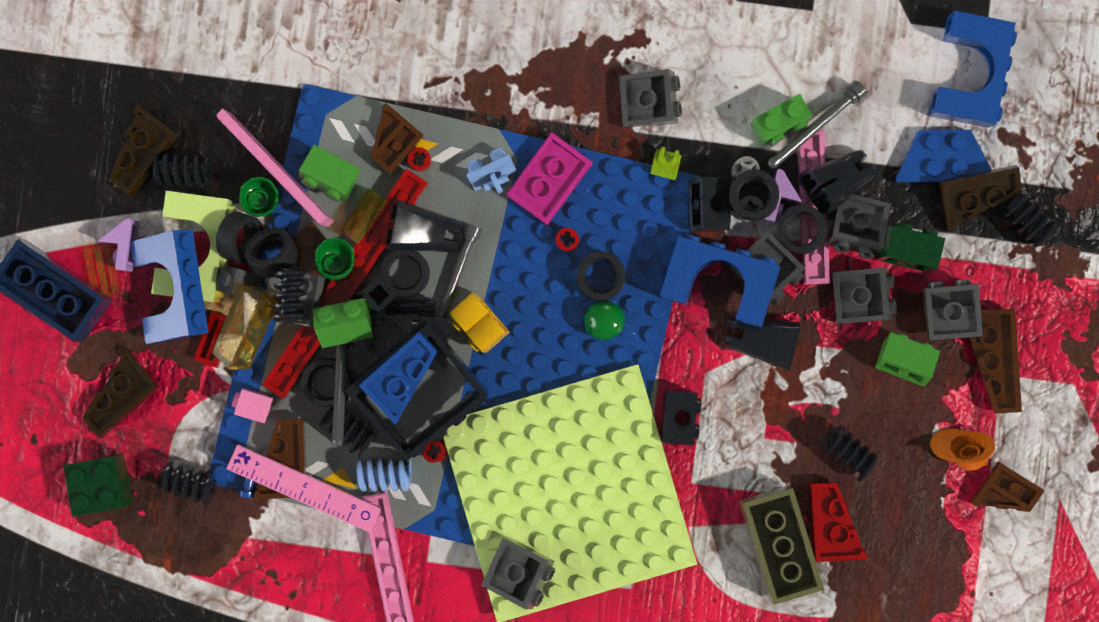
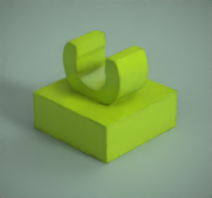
M666 147L656 149L650 174L675 180L681 160L679 151L675 150L674 153L665 151Z

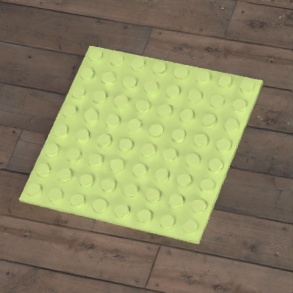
M638 364L467 414L466 419L458 426L452 425L445 430L446 434L443 438L484 578L503 537L509 538L528 549H533L554 560L552 566L555 568L554 576L550 582L545 581L541 590L544 592V598L538 607L534 606L533 609H524L488 589L497 622L507 621L697 565Z

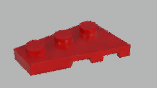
M837 482L809 483L815 561L831 562L868 559L861 546L859 536L853 526Z

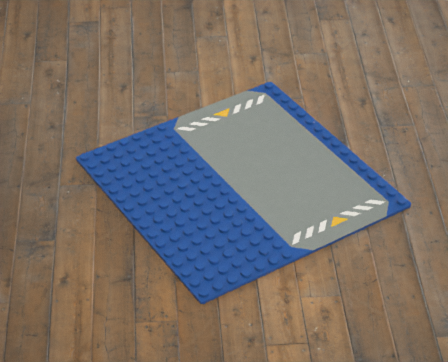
M305 84L302 87L283 167L332 217L334 222L329 227L320 225L279 183V201L272 212L268 228L284 229L292 238L311 222H314L327 239L332 237L341 238L354 247L407 168L429 183L415 203L416 206L452 218L462 225L468 223L484 230L481 239L473 243L447 316H451L450 312L474 292L483 299L510 333L487 353L481 350L476 352L467 342L469 336L466 332H459L450 320L449 345L488 391L487 400L481 404V407L477 410L473 408L467 414L637 364L639 365L650 402L673 301L661 298L660 293L678 236L685 238L686 234H689L688 180L700 178L698 175L678 171L676 179L672 180L650 174L651 164L571 146L592 161L593 164L550 223L546 225L505 195L544 143V139L387 103L424 135L415 148H424L431 156V165L426 171L417 172L413 170L408 163L407 156L393 174L390 175L370 158L383 112L382 108L386 102ZM314 144L361 169L360 177L345 203L340 200L337 202L325 196V192L317 188L310 189L301 183L299 169ZM501 148L506 155L509 154L517 172L509 175V181L501 184L502 193L498 194L496 188L488 191L482 188L475 191L466 175L469 173L467 163L474 159H480L483 166L492 162L489 155L491 151ZM420 153L414 155L415 161H413V164L416 165L418 163L419 166H423L425 164L423 160L426 158V155L423 154L421 156ZM563 228L574 229L579 236L577 247L569 252L562 251L556 244V235ZM448 230L445 233L444 240L449 239L460 243L458 251H417L426 259L430 269V278L426 288L418 295L412 297L396 296L392 301L399 302L400 300L418 299L424 301V299H434L436 301V312L425 313L423 311L420 314L436 315L464 240L462 239L463 233L449 232ZM564 233L565 236L561 235L560 241L564 242L565 247H570V243L574 244L575 239L571 238V233ZM279 245L268 248L262 253L261 260L275 257L282 251L284 246ZM385 248L357 292L370 280L380 276V265L384 257L393 250ZM597 251L609 252L618 257L626 273L625 284L621 291L612 299L605 300L619 305L625 313V326L622 332L617 337L608 340L593 338L586 330L584 315L591 305L600 301L586 297L578 288L576 281L577 268L582 259L590 253ZM410 258L397 259L390 268V278L400 288L412 287L420 277L418 264ZM297 260L290 269H298ZM597 261L588 267L585 278L591 289L603 292L609 290L614 285L616 273L611 264L605 261ZM261 277L257 299L251 298L210 472L213 473V481H217L216 485L235 490L242 489L245 477L226 469L236 446L240 444L267 456L276 420L304 418L307 475L359 498L364 495L383 492L380 484L376 492L371 491L370 486H368L366 492H362L357 483V460L360 450L350 453L351 443L345 447L334 446L332 443L333 431L329 434L324 433L326 424L320 428L317 427L319 421L331 407L314 405L304 396L301 388L303 373L285 399L262 385L301 325L281 323L262 318L263 312L260 309V304L266 298L268 287L265 285V277ZM324 280L323 292L325 291L331 280ZM384 307L379 313L371 316L372 325L382 317L385 320L392 318L403 333L408 335L412 331L413 320H417L419 314L397 313V315H387ZM376 337L372 341V348L376 352H381L384 349L385 341L381 337ZM350 345L349 349H347L346 366L350 370L352 378H354L363 371V368L350 354L349 350L353 347ZM320 346L307 366L321 358L336 359V348L334 346L326 348ZM447 357V368L445 371L427 369L396 425L368 395L367 397L408 443L475 389ZM324 367L314 374L312 387L317 395L323 398L334 396L335 369ZM243 388L274 396L267 421L261 423L234 415L236 408L231 406L236 392L241 393ZM347 397L345 399L344 413L351 410L349 419L352 420L358 416L360 417L358 426L367 423V433L373 429L376 430L373 441L359 457L362 465L366 466L368 458H371L373 466H376L378 458H381L383 465L386 466L389 458H392L394 466H397L399 458H402L404 466H407L409 460L407 462L354 401H349ZM432 444L429 454L435 455V459L438 458L437 453L441 451L440 447H435V444ZM448 451L444 460L436 463L426 461L422 454L417 455L415 458H410L412 461V480L409 490L404 492L401 484L397 492L392 491L390 485L387 490L395 527L475 546ZM254 482L253 491L256 492L259 483ZM276 498L277 500L311 507L293 498Z

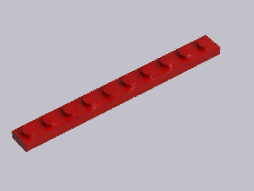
M407 168L405 169L353 247L355 258L353 270L346 278L336 281L331 280L322 294L320 307L348 302L352 299L351 297L355 295L386 248L385 239L388 226H394V223L389 222L394 201L398 199L415 205L429 184ZM301 325L262 384L283 399L287 397L321 346L314 327Z

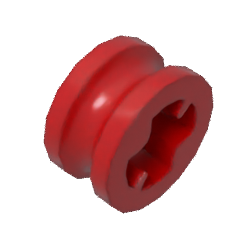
M417 147L409 152L407 160L413 170L423 172L430 167L431 156L426 149ZM415 154L426 155V158L423 160L425 163L423 166H419L418 163L416 165L413 164Z
M563 228L557 233L556 244L559 249L569 252L577 247L579 236L574 229ZM564 233H571V238L575 239L574 244L570 243V247H565L564 242L560 241V236L564 237Z
M441 440L435 443L432 441L425 446L426 450L422 454L426 461L436 463L444 460L447 455V448ZM432 444H435V447H440L441 450L437 453L438 458L436 459L434 458L435 455L429 454Z

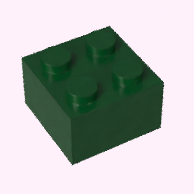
M897 223V225H891L887 228L884 248L879 256L875 257V260L922 272L936 270L939 268L946 238L939 237L938 232L922 229V232L912 230V225Z
M124 454L63 465L72 517L133 505Z

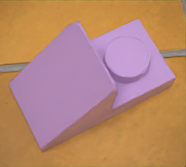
M777 169L773 174V178L779 187V202L774 212L769 217L762 219L761 222L772 224L775 222V219L780 218L783 210V204H780V200L793 204L801 203V199L781 169ZM769 191V193H768L765 206H766L767 203L769 202V199H770V191Z
M126 218L98 240V242L118 245V249H115L113 254L115 270L133 272L134 264L130 241L137 240L139 221Z

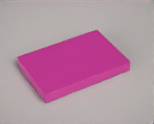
M551 132L505 195L541 222L548 225L592 166L593 162Z

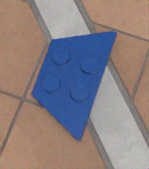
M919 130L916 132L911 142L912 145L903 159L904 162L894 178V183H939L941 180L992 169L971 130Z

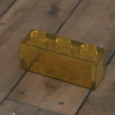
M239 286L212 351L229 370L250 369L270 323L271 316H273L275 311L272 309V305L278 304L260 286Z

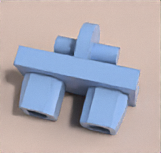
M501 148L491 151L489 155L492 162L483 166L480 159H474L467 163L469 173L466 175L475 191L485 188L486 191L496 188L498 194L502 193L501 184L509 181L508 176L517 172L509 154L506 155Z

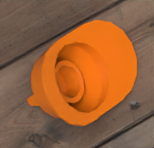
M947 428L933 435L930 440V448L936 456L955 462L962 470L975 471L988 465V458L992 456L995 450V442L992 437L985 433Z

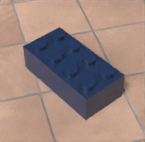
M17 239L0 264V291L74 342H84L113 301L111 297L29 241Z

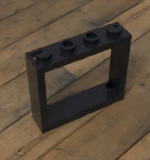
M428 319L345 386L347 395L406 462L412 457L415 458L417 455L423 454L426 450L425 446L433 441L435 443L442 439L446 434L445 430L452 425L458 426L467 417L466 414L473 408L475 410L479 409L488 397L487 388ZM420 331L426 338L431 337L475 390L407 443L363 393L359 385Z

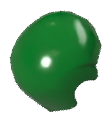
M252 177L240 189V206L247 214L254 217L268 216L275 210L278 204V189L271 180L264 177Z
M336 237L325 239L315 251V267L317 272L325 279L340 280L346 278L353 270L355 261L354 250L346 240Z
M600 301L591 305L584 315V326L593 338L598 340L612 339L622 332L625 326V313L619 305L612 301Z

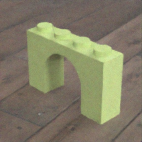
M166 191L162 217L196 222L206 230L209 236V255L206 261L198 268L203 300L219 303L220 298L224 296V292L216 291L217 278L221 271V266H228L229 260L222 258L218 253L216 234L222 220L228 214L236 212V207L233 206V201L229 199ZM155 268L151 294L173 297L174 285L168 270Z

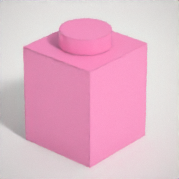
M243 388L241 393H235L231 407L236 408L234 415L265 423L274 396Z

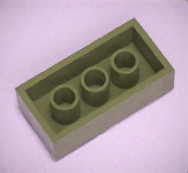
M787 485L739 500L766 592L771 603L776 605L824 590L794 489Z

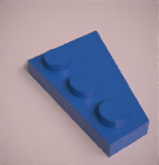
M419 331L360 383L359 387L396 425L438 350Z

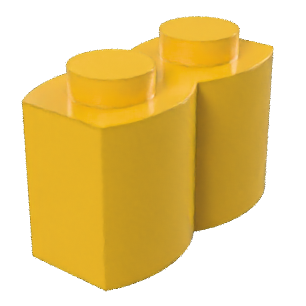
M474 292L450 312L454 318L451 320V323L459 332H466L469 336L467 342L476 352L481 350L487 353L510 333L483 299Z

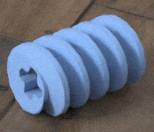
M358 458L357 483L362 492H366L368 486H370L371 491L376 492L379 484L383 492L388 490L389 485L392 491L397 492L400 484L404 492L409 490L412 480L411 459H409L408 465L404 466L402 458H399L397 466H394L392 458H389L387 465L384 466L381 458H378L376 466H373L371 458H368L366 466H363L361 459Z

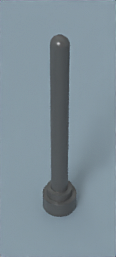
M856 80L846 87L844 96L768 161V166L772 169L778 167L848 105L860 103L868 96L865 87Z
M464 223L462 229V239L464 240L436 315L447 316L473 243L481 239L483 229ZM429 336V337H428V340H429L431 343H435V342L431 339V337Z
M351 342L334 346L336 348L332 443L336 447L343 444L347 349H349Z

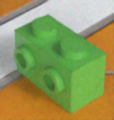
M798 94L755 117L750 124L762 145L769 141L773 145L786 138L784 133L792 129L795 133L808 126L806 121L812 117V114L801 94Z
M314 144L299 169V179L306 187L310 189L317 188L325 192V196L336 202L340 200L345 203L360 177L361 169Z
M365 298L312 309L314 330L322 348L374 337L372 319Z
M890 332L883 342L875 368L924 387L933 377L940 351L934 349L928 343H918L910 340L904 334Z

